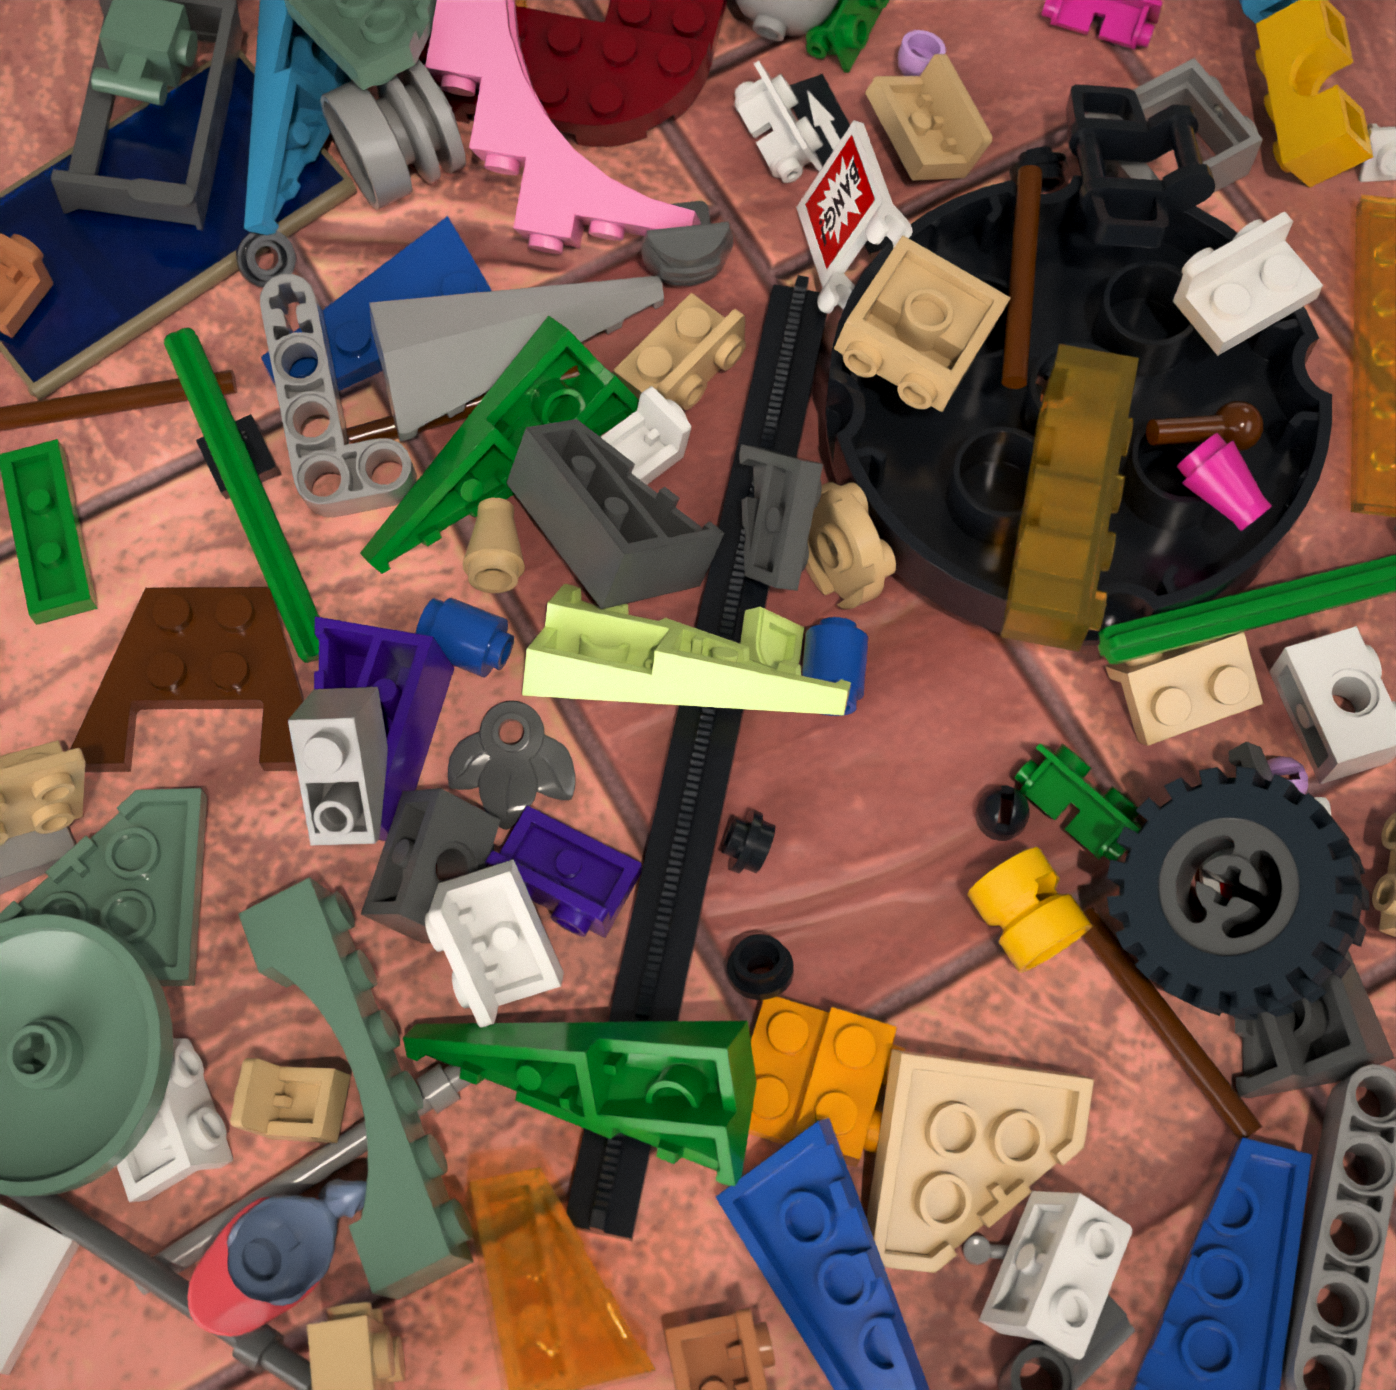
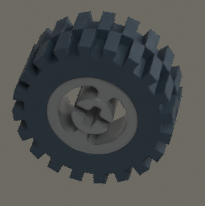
M1216 767L1199 771L1202 782L1200 785L1191 787L1181 777L1168 783L1164 787L1172 799L1161 807L1149 797L1136 811L1147 819L1144 826L1138 833L1124 826L1116 841L1128 851L1125 863L1110 860L1107 878L1120 886L1119 896L1107 897L1109 914L1122 922L1124 929L1116 932V935L1123 949L1136 956L1139 960L1135 966L1148 979L1161 985L1164 991L1217 1016L1225 1013L1239 1020H1258L1257 1013L1269 1012L1275 1017L1295 1012L1291 1003L1303 997L1313 1003L1325 995L1327 991L1321 984L1332 973L1342 979L1352 965L1345 958L1351 944L1361 947L1367 930L1359 922L1361 910H1369V891L1362 884L1360 876L1366 873L1359 855L1349 843L1350 839L1324 806L1310 793L1304 795L1292 781L1274 774L1272 781L1265 780L1255 768L1237 767L1236 778H1227ZM1235 847L1234 851L1230 855L1215 857L1208 861L1202 869L1216 880L1230 886H1237L1241 882L1256 896L1269 901L1272 900V890L1261 872L1264 863L1275 861L1282 880L1280 902L1271 919L1256 932L1234 938V934L1239 927L1252 926L1261 921L1266 914L1256 905L1246 900L1232 897L1228 901L1215 889L1200 882L1196 884V892L1201 904L1207 910L1206 918L1202 922L1197 923L1192 915L1189 903L1190 885L1199 866L1214 853Z

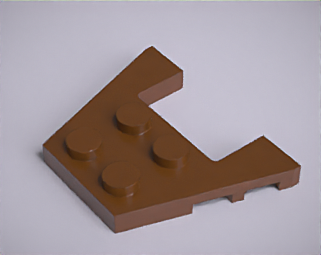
M269 587L145 588L70 750L75 748L81 749L85 759V772H131L137 713L140 710L263 709L259 764L264 771H297L288 719L304 700L293 667L294 663L280 614Z

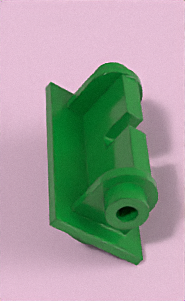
M839 0L830 19L822 26H816L807 32L806 49L808 53L817 59H823L827 55H837L843 71L849 73L861 49L866 46L869 34L883 8L889 3V0Z
M1040 743L1036 749L1047 758L1040 766L1030 759L1019 770L1014 779L1022 785L1020 792L1032 800L1053 820H1057L1071 803L1075 805L1080 812L1068 824L1065 830L1093 853L1094 857L1098 860L1105 857L1109 861H1117L1126 852V849L1116 842L1124 826L1136 833L1142 828L1135 821L1140 815L1136 811L1138 807L1113 786L1105 794L1097 789L1085 778L1092 768L1063 743L1055 752L1047 745Z

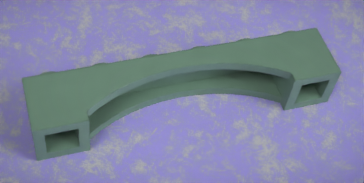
M309 877L239 913L238 915L259 973L286 988L295 984L308 996L331 1026L352 1069L365 1118L368 1144V1175L362 1217L359 1221L349 1225V1229L372 1294L399 1300L473 1263L474 1261L466 1241L473 1237L471 1224L461 1204L456 1199L450 1200L441 1176L448 1172L446 1158L434 1136L431 1134L426 1135L417 1113V1111L424 1107L422 1095L410 1073L406 1070L401 1071L394 1049L400 1046V1038L387 1012L383 1009L378 1010L371 988L377 986L376 974L364 952L360 949H355L349 933V929L355 927V920L345 898L338 891L331 893Z

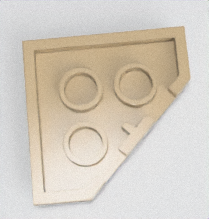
M892 1049L866 1218L884 1267L936 1273L957 1255L954 1249L983 1225L990 1228L1031 1193L1029 1186L1057 1163L1065 1165L1084 1149L1094 1079L1079 1074Z

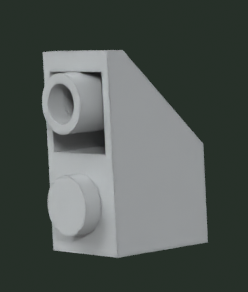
M378 687L314 689L288 719L310 844H376L380 838L388 755Z

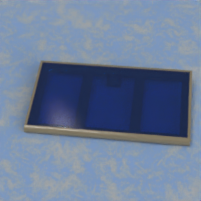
M241 50L239 52L203 230H197L196 225L85 209H77L64 214L52 184L51 176L53 169L69 170L74 146L0 192V233L9 238L13 234H19L35 244L44 255L42 261L54 283L13 338L0 332V353L28 387L29 394L35 396L38 401L49 396L239 270L236 263V250L241 239L249 233V231L244 229L255 78V66ZM212 59L181 78L178 87L168 86L167 98L163 106L143 102L109 124L98 173L99 176L127 180L141 178L186 185ZM323 146L316 159L305 164L297 179V182L301 185L294 198L285 201L275 219V222L279 225L277 231L288 238L357 192L352 179ZM267 247L259 248L255 259L270 249Z

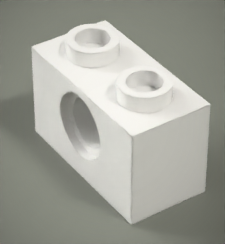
M1357 626L1285 647L1269 673L1319 784L1390 763L1396 757V702L1391 701L1382 682V668L1377 653L1370 645H1365ZM1332 695L1348 699L1354 706L1355 713L1344 711L1338 707Z

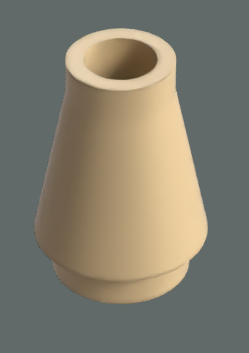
M488 498L479 503L477 519L463 560V570L468 575L469 583L475 589L482 592L502 593L513 589L518 583V578L525 570L514 521V506L511 502L502 498Z

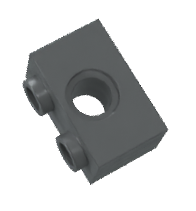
M442 788L403 791L360 915L420 943H431L426 930L425 916L429 912L438 884L486 868L485 861L490 852L494 851V840L501 820Z

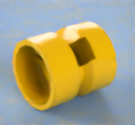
M1038 847L1027 849L1003 862L977 881L967 893L986 924L1002 928L1003 932L998 942L1019 973L1029 971L1053 958L1079 940L1093 926L1071 894H1059L1056 887L1060 877Z

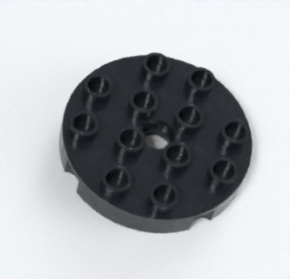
M1074 175L1071 182L1063 189L1054 193L1041 194L1028 377L1025 387L1010 389L1002 384L1008 304L943 412L932 406L927 409L911 407L900 398L897 391L898 386L877 374L873 377H861L847 368L843 361V354L834 350V347L846 320L894 249L893 243L890 241L863 272L851 292L839 319L831 352L825 411L827 446L836 482L840 486L853 482L863 490L868 502V515L877 530L879 538L887 542L891 547L896 561L895 572L918 592L944 609L988 630L1040 643L1071 646L1099 645V632L1107 626L1235 595L1245 589L1271 562L1304 511L1320 479L1328 453L1332 428V394L1321 390L1314 384L1305 366L1319 336L1304 306L1217 356L1173 302L1183 276L1181 271L1186 262L1205 248L1210 247L1215 251L1233 240L1238 232L1216 217L1194 206L1169 220L1163 245L1159 248L1096 243L1092 238L1086 214L1081 207L1079 190L1083 185L1082 177ZM1010 180L982 187L940 205L911 224L913 233L909 239L1008 296L1017 184ZM1076 386L1086 389L1097 396L1106 407L1105 419L1091 424L1066 422L1054 416L1045 408L1041 402V394L1048 396L1061 395L1073 390ZM1232 401H1244L1252 404L1262 416L1263 432L1259 441L1253 447L1241 451L1240 454L1263 496L1272 507L1247 528L1240 531L1230 519L1182 484L1186 478L1179 471L1177 465L1203 442L1151 445L1146 436V427L1151 419L1214 415L1221 406Z

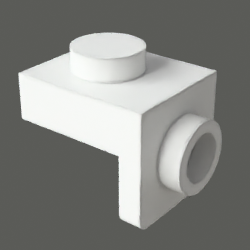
M650 386L641 393L637 411L609 430L601 438L635 463L632 474L647 485L684 457L691 425L684 411L676 402L670 399L666 400L654 387Z

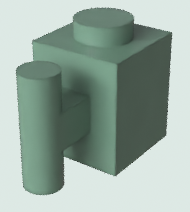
M112 0L99 34L109 69L95 67L91 79L92 89L163 106L167 98V85L178 87L184 67H191L197 54L198 37L195 31H191L185 5L165 0Z

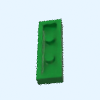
M56 439L0 454V471L29 616L38 625L98 609L65 450L60 442Z

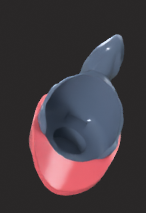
M337 1178L327 1182L316 1198L300 1195H274L272 1197L259 1198L243 1208L216 1236L193 1272L188 1289V1308L194 1322L202 1329L216 1335L237 1336L262 1327L301 1302L312 1292L330 1267L336 1245L338 1219L343 1216L352 1218L364 1207L367 1182L344 1181Z

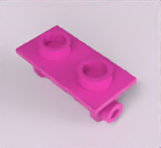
M1046 0L1042 16L1051 18V25L1088 35L1094 16L1104 18L1098 39L1135 50L1137 45L1148 48L1155 25L1145 22L1158 23L1163 1Z

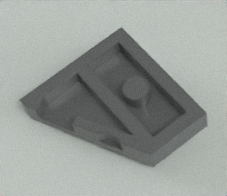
M741 444L739 453L740 464L753 466L755 498L746 497L742 500V523L746 534L744 544L745 576L775 588L798 591L801 572L805 569L809 558L808 537L813 512L820 501L822 493L820 478L823 464L762 447Z

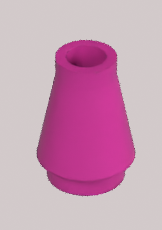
M1218 433L1203 442L1177 465L1179 471L1186 478L1182 484L1230 519L1240 531H1243L1272 507L1263 496L1234 441L1227 444Z

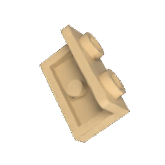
M935 54L920 76H875L865 92L912 180L965 178L992 142V135L946 54Z
M1244 632L1120 664L1106 665L1108 677L1122 684L1137 741L1147 746L1263 704Z

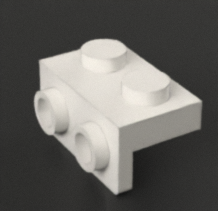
M514 859L438 884L429 912L425 916L427 934L435 950L445 952L453 969L452 984L457 1000L463 1008H471L480 1028L495 1023L500 1005L561 987L564 972Z

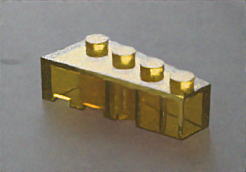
M1063 344L1058 346L1039 409L1000 637L1079 652L1088 630H1100L1105 612L1107 592L1097 590L1100 570L1108 572L1115 547L1116 533L1109 532L1108 526L1111 513L1117 514L1123 494L1125 475L1118 474L1121 456H1126L1132 435L1133 419L1128 418L1139 358Z

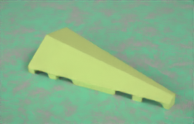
M563 584L547 603L545 627L526 650L522 696L844 715L851 682L841 679L834 683L801 676V665L788 660L781 661L778 668L775 669L750 660L748 646L668 618L657 621L629 615L628 604L601 609L597 605L581 600V588Z

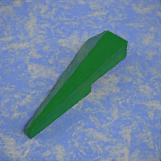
M548 315L360 554L369 564L383 574L391 569L389 562L421 543L427 547L442 538L441 531L464 517L470 515L476 518L478 505L481 501L488 498H502L506 500L513 496L514 492L506 482L526 427L578 419L601 437L602 434L611 430L637 411L638 398L615 374L606 369L568 328ZM577 365L580 373L577 377L560 380L569 369Z
M748 1021L494 1023L482 1028L479 1027L478 1023L416 1024L403 1036L407 1058L418 1061L424 1056H429L451 1066L460 1067L459 1078L475 1085L484 1079L516 1091L515 1101L609 1139H612L618 1133H622L657 1147L656 1157L669 1163L675 1164L681 1158L717 1171L716 1181L724 1185L736 1186L742 1176L757 1084Z

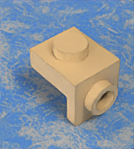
M245 1058L234 1093V1105L230 1123L233 1127L272 1140L338 1143L351 1075L332 1068L281 1067L259 1058Z

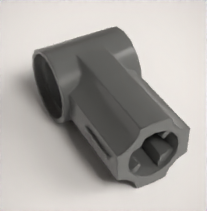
M1108 1295L1082 1359L1069 1358L1041 1340L1033 1339L1016 1356L1006 1362L1000 1372L999 1390H1023L1020 1374L1023 1366L1028 1363L1040 1365L1047 1371L1051 1377L1052 1390H1077L1136 1330L1130 1324L1127 1314Z

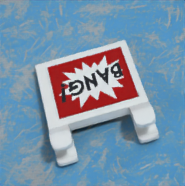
M854 120L796 207L822 285L817 304L820 311L830 314L837 304L844 310L847 300L855 287L844 273L867 240L872 244L879 245L884 237L887 236L892 241L894 248L902 235L910 238L913 233L911 224L894 206L864 123Z

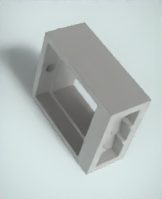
M1195 58L1133 89L1137 94L1146 121L1149 117L1173 104L1190 105L1194 109L1199 124L1198 134L1216 154L1214 157L1203 162V164H1207L1211 168L1215 181L1214 192L1249 174L1263 139L1258 134L1253 121L1240 113L1224 94L1220 82L1214 76L1208 75ZM1091 112L1085 114V118L1123 120L1115 114ZM1103 160L1107 177L1159 180L1146 162Z

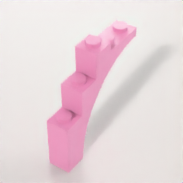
M437 0L425 67L441 83L440 88L446 92L471 97L475 96L476 89H480L469 148L480 160L485 161L484 168L490 171L507 175H518L520 167L524 168L513 228L524 239H529V248L552 254H562L563 246L580 248L584 226H590L589 234L607 240L623 241L624 233L645 236L647 230L701 224L695 211L650 199L609 178L574 150L553 125L533 89L521 51L515 0Z

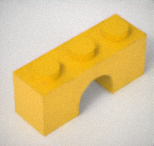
M1298 0L1256 23L1260 47L1255 50V57L1262 74L1267 80L1269 93L1264 96V105L1270 119L1275 124L1278 140L1273 142V152L1280 168L1285 173L1292 172L1310 188L1373 158L1364 110L1338 85L1318 93L1320 87L1329 76L1354 63L1344 16L1328 0Z

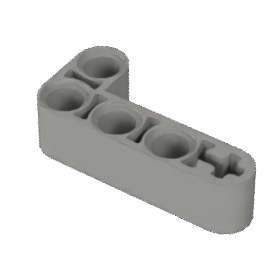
M281 274L273 277L264 285L260 294V308L293 479L298 493L315 514L323 517H340L398 505L417 482V473L407 450L399 442L389 438H378L349 444L324 314L311 285L304 278L295 274ZM299 302V305L296 306V314L302 332H293L285 317L289 312L288 304ZM312 357L318 360L316 370L310 376L305 378L289 376L292 364L298 359ZM324 415L330 418L327 430L316 437L301 435V426L308 417ZM384 461H395L402 465L400 477L390 484H378L372 481L374 468ZM326 472H334L341 476V484L333 494L326 497L312 494V485L319 475Z

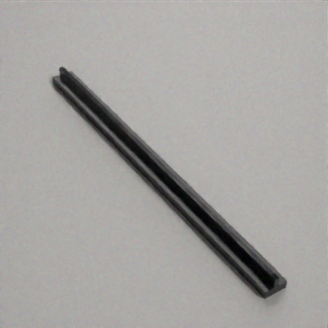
M797 275L794 288L773 284L719 524V529L725 534L710 565L696 627L699 630L737 643L741 642L745 610L757 607L766 609L771 587L745 576L744 544L746 534L742 523V500L746 497L755 498L753 466L740 464L739 453L741 444L762 447L798 457L828 316L827 313L820 311L817 299L820 292L808 290L809 277ZM679 705L608 1022L679 1021L745 709ZM584 1129L563 1225L570 1229L633 1242L653 1146L622 1133H618L612 1139Z

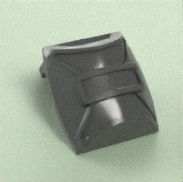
M703 201L672 204L695 211L701 224L647 230L641 245L644 264L653 276H660L661 281L665 284L693 286L707 282L722 271L731 253L734 243L731 225L729 222L711 223L709 207Z

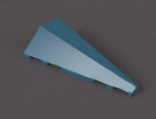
M260 0L244 229L263 235L276 233L279 225L275 222V219L285 201L296 196L301 187L297 182L305 164L316 159L330 133L320 102L321 96L352 80L289 16L284 0Z

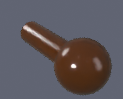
M1232 401L1221 406L1214 415L1151 419L1146 427V436L1151 445L1204 442L1218 433L1227 444L1234 441L1239 452L1253 447L1259 441L1263 432V419L1258 409L1252 404L1244 401Z

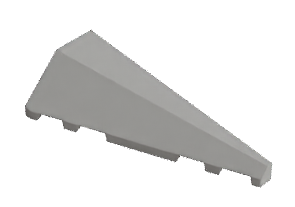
M660 276L370 302L372 334L384 373L386 394L399 441L409 440L417 436L418 428L444 414H447L449 418L464 411L467 402L488 392L548 315L568 328L580 342H583L603 330L607 334L614 332L622 327L624 319L651 305L654 309L663 306L664 294Z

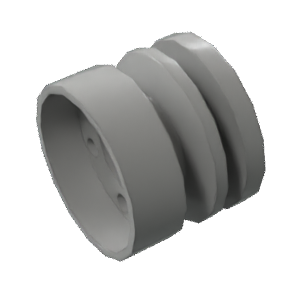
M419 58L414 66L398 73L388 83L378 85L379 99L375 100L368 89L362 90L353 80L323 94L320 99L328 128L344 163L361 193L376 210L412 192L411 177L407 165L412 164L419 175L429 184L441 177L439 164L449 174L462 169L466 165L465 150L453 111L441 88L433 80Z

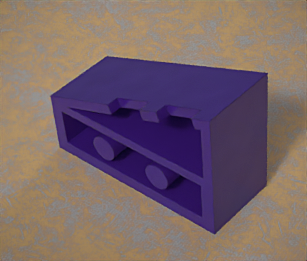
M315 616V636L319 639V671H314V689L378 687L388 745L380 838L378 840L386 841L402 792L416 790L455 668L433 636Z

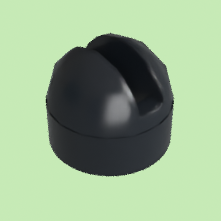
M996 786L989 789L981 797L976 809V822L979 829L987 837L997 841H1008L1022 833L1028 822L1030 809L1027 799L1020 790L1010 786ZM1001 798L1011 801L1009 825L997 823L1001 808Z

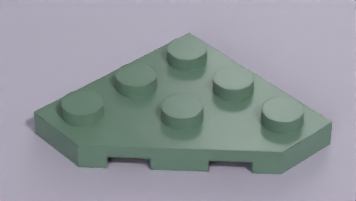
M284 0L289 16L362 90H365L372 86L388 83L396 74L416 64L431 34L437 0Z
M202 788L135 790L117 807L119 813L90 839L87 836L83 837L45 872L48 877L19 904L16 901L10 903L0 913V923L18 917L43 914L68 916L91 922L111 930L131 944L148 962L156 974L161 987L195 986L207 795Z

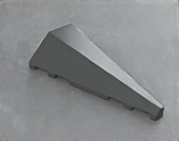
M1245 742L1229 751V762L1236 769L1237 767L1255 768L1265 780L1272 781L1273 774L1260 746ZM1267 861L1261 869L1262 875L1267 879L1272 890L1271 901L1256 896L1241 882L1237 886H1232V897L1251 902L1266 914L1261 921L1252 926L1239 927L1235 931L1234 938L1256 932L1275 913L1282 893L1281 875L1275 861ZM1349 950L1345 958L1352 965L1342 979L1332 973L1321 984L1327 993L1315 1002L1311 1003L1303 997L1291 1003L1295 1012L1275 1017L1269 1012L1257 1013L1258 1020H1239L1235 1018V1033L1242 1037L1243 1076L1236 1077V1088L1240 1097L1254 1098L1335 1083L1343 1080L1361 1067L1371 1064L1380 1065L1395 1059Z

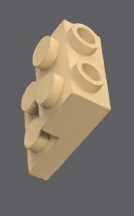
M902 235L846 320L834 350L843 354L845 365L853 373L861 377H873L877 374L898 386L897 391L900 398L909 406L916 409H927L932 406L943 412L1011 297Z
M370 1302L352 1303L328 1308V1321L307 1325L312 1390H395L394 1382L405 1380V1361L400 1336L391 1337L389 1326L385 1325L383 1321L382 1309H372Z

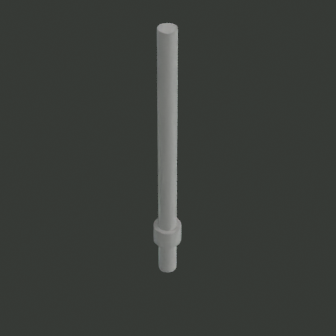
M440 1064L416 1078L424 1103L423 1109L417 1111L419 1117L433 1108L438 1114L461 1099L458 1092L472 1084L459 1078L461 1067L449 1065L442 1069ZM365 1120L339 1136L338 1143H328L153 1256V1258L178 1274L200 1260L221 1230L237 1213L259 1198L272 1197L274 1195H300L368 1151ZM134 1282L143 1295L149 1293L148 1290Z

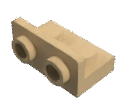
M690 293L613 370V374L621 380L638 400L641 393L652 386L666 400L670 399L676 402L681 409L689 410L704 394L707 382L721 368L724 371L729 370L742 356L746 347V341H744L745 315L737 309H733L726 317H723L705 302Z

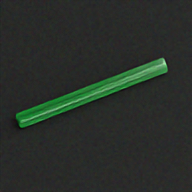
M182 328L177 332L170 333L164 339L165 348L298 657L304 663L319 660V639L315 636V616L319 617V614L201 342L195 331L191 328Z
M1396 554L1107 626L1099 632L1100 644L1097 646L1100 656L1106 657L1110 664L1115 665L1396 592Z

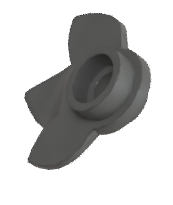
M506 701L491 708L483 718L480 732L460 741L449 758V787L457 790H471L479 787L480 799L485 811L500 819L499 827L505 830L512 828L518 822L527 805L531 807L537 792L553 799L566 801L571 800L574 795L576 775L573 760L568 749L562 743L545 735L544 725L538 713L532 707L522 702ZM509 721H517L524 728L523 738L514 745L505 744L500 737L502 726Z

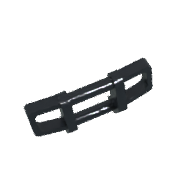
M1081 84L1071 87L1066 106L1069 128L1067 139L1071 152L1078 157L1083 185L1079 190L1081 207L1086 214L1093 240L1103 245L1146 248L1161 247L1169 220L1211 197L1215 190V181L1211 168L1207 164H1203L1195 135L1198 132L1199 124L1194 109L1190 105L1173 104L1149 117L1146 121L1137 94L1132 89ZM1084 112L1115 114L1123 120L1085 118ZM1172 150L1174 151L1178 169L1164 176L1162 181L1107 177L1103 160L1145 163L1151 162Z

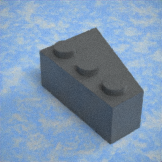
M578 419L526 427L506 483L601 609L701 586L725 534L710 521L702 528L676 508L680 499L666 487H663L657 493L634 476L632 471L635 463Z

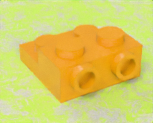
M777 996L763 1000L751 1039L757 1084L749 1134L786 1145L817 1121L829 1117L846 1165L857 1168L863 1150L875 1154L877 1152L883 1112L874 1108L881 1084L887 1085L892 1049L905 1051V1047L893 1044L897 1027L831 1007L829 1013Z

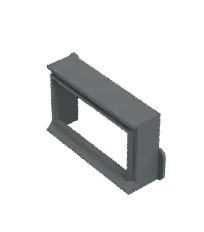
M99 0L104 17L102 27L112 0ZM165 0L185 5L191 31L197 33L198 40L215 43L186 185L141 178L127 180L98 175L116 95L95 91L91 86L95 67L109 69L100 39L98 40L69 170L53 169L51 176L52 184L64 214L77 209L191 224L196 225L197 230H203L243 38L236 0Z

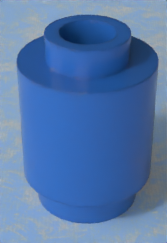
M437 598L431 599L421 614L415 633L433 636L453 666L483 678L488 676L493 668L501 670L505 666L514 644V635L507 633V619L454 598H448L446 601Z
M829 617L822 619L819 625L813 626L806 631L802 676L834 683L841 679L851 682L844 715H849L856 711L857 701L864 696L869 637L864 631L857 628V624L854 621L841 617ZM822 714V715H829V716H843V715Z

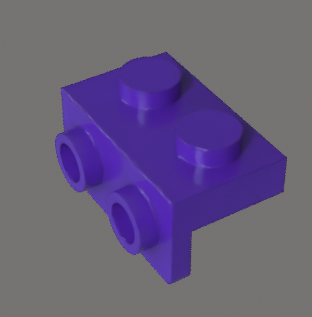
M528 805L500 853L491 851L485 861L486 868L514 859L531 900L553 911L550 918L556 924L581 937H585L590 930L606 938L643 869L642 863Z

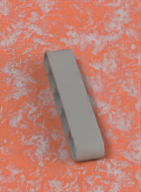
M1371 1064L1359 1068L1336 1084L1328 1097L1298 1252L1280 1390H1308L1303 1381V1370L1310 1359L1320 1362L1327 1370L1330 1377L1329 1390H1359L1396 1186V1071L1385 1065ZM1358 1086L1371 1090L1377 1096L1380 1103L1379 1117H1372L1359 1107L1356 1100V1089ZM1345 1152H1351L1365 1162L1368 1169L1366 1185H1359L1347 1176L1343 1167ZM1333 1219L1346 1223L1353 1230L1356 1238V1247L1352 1255L1339 1251L1333 1244L1330 1237V1226ZM1322 1288L1334 1292L1343 1306V1317L1337 1327L1327 1323L1320 1316L1317 1309V1296Z

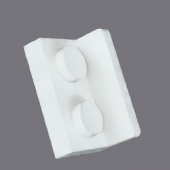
M1282 212L1265 223L1261 219L1249 223L1236 234L1231 242L1215 251L1210 247L1199 251L1182 268L1181 273L1183 276L1173 302L1217 356L1314 301L1323 287L1319 279L1285 241L1293 224V220L1286 212Z
M173 1038V1062L170 1079L159 1111L137 1146L117 1165L129 1202L148 1201L198 1170L222 1168L233 1161V1156L226 1139L225 1124L216 1112L203 1076V1063L194 1050L191 1041L187 1038Z
M1032 1191L979 1321L1000 1334L1041 1340L1069 1358L1082 1359L1131 1237V1226L1081 1193Z

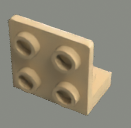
M58 740L0 756V846L8 838L36 831L40 834H48L62 830L75 819L83 817L85 759L80 748L63 752Z

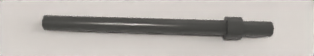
M58 1194L49 1196H7L194 1321L188 1308L189 1281ZM268 1324L237 1336L229 1337L213 1334L233 1347V1357L254 1372L261 1373L267 1370L295 1390H312L310 1361L283 1344V1334Z

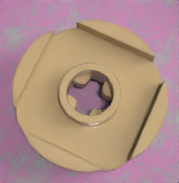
M833 482L822 484L821 498L813 512L808 537L809 558L805 568L816 587L824 595L836 592L841 598L845 599L837 605L843 609H853L880 595L884 588L885 577L894 574L896 570L895 556L888 543L879 538L877 530L868 515L867 498L863 490L856 483L850 482L842 486Z

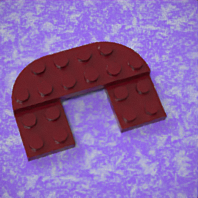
M610 0L604 22L516 6L519 43L530 80L553 125L560 132L575 134L577 145L611 147L647 138V130L661 124L671 116L674 121L677 120L695 101L707 80L728 0ZM430 36L419 56V60L424 66L426 64ZM432 76L433 80L437 83V85H438L439 87H441V83H439V82ZM476 89L475 96L471 97L460 96L442 90L456 121L466 124L470 123L471 115H475L480 89Z

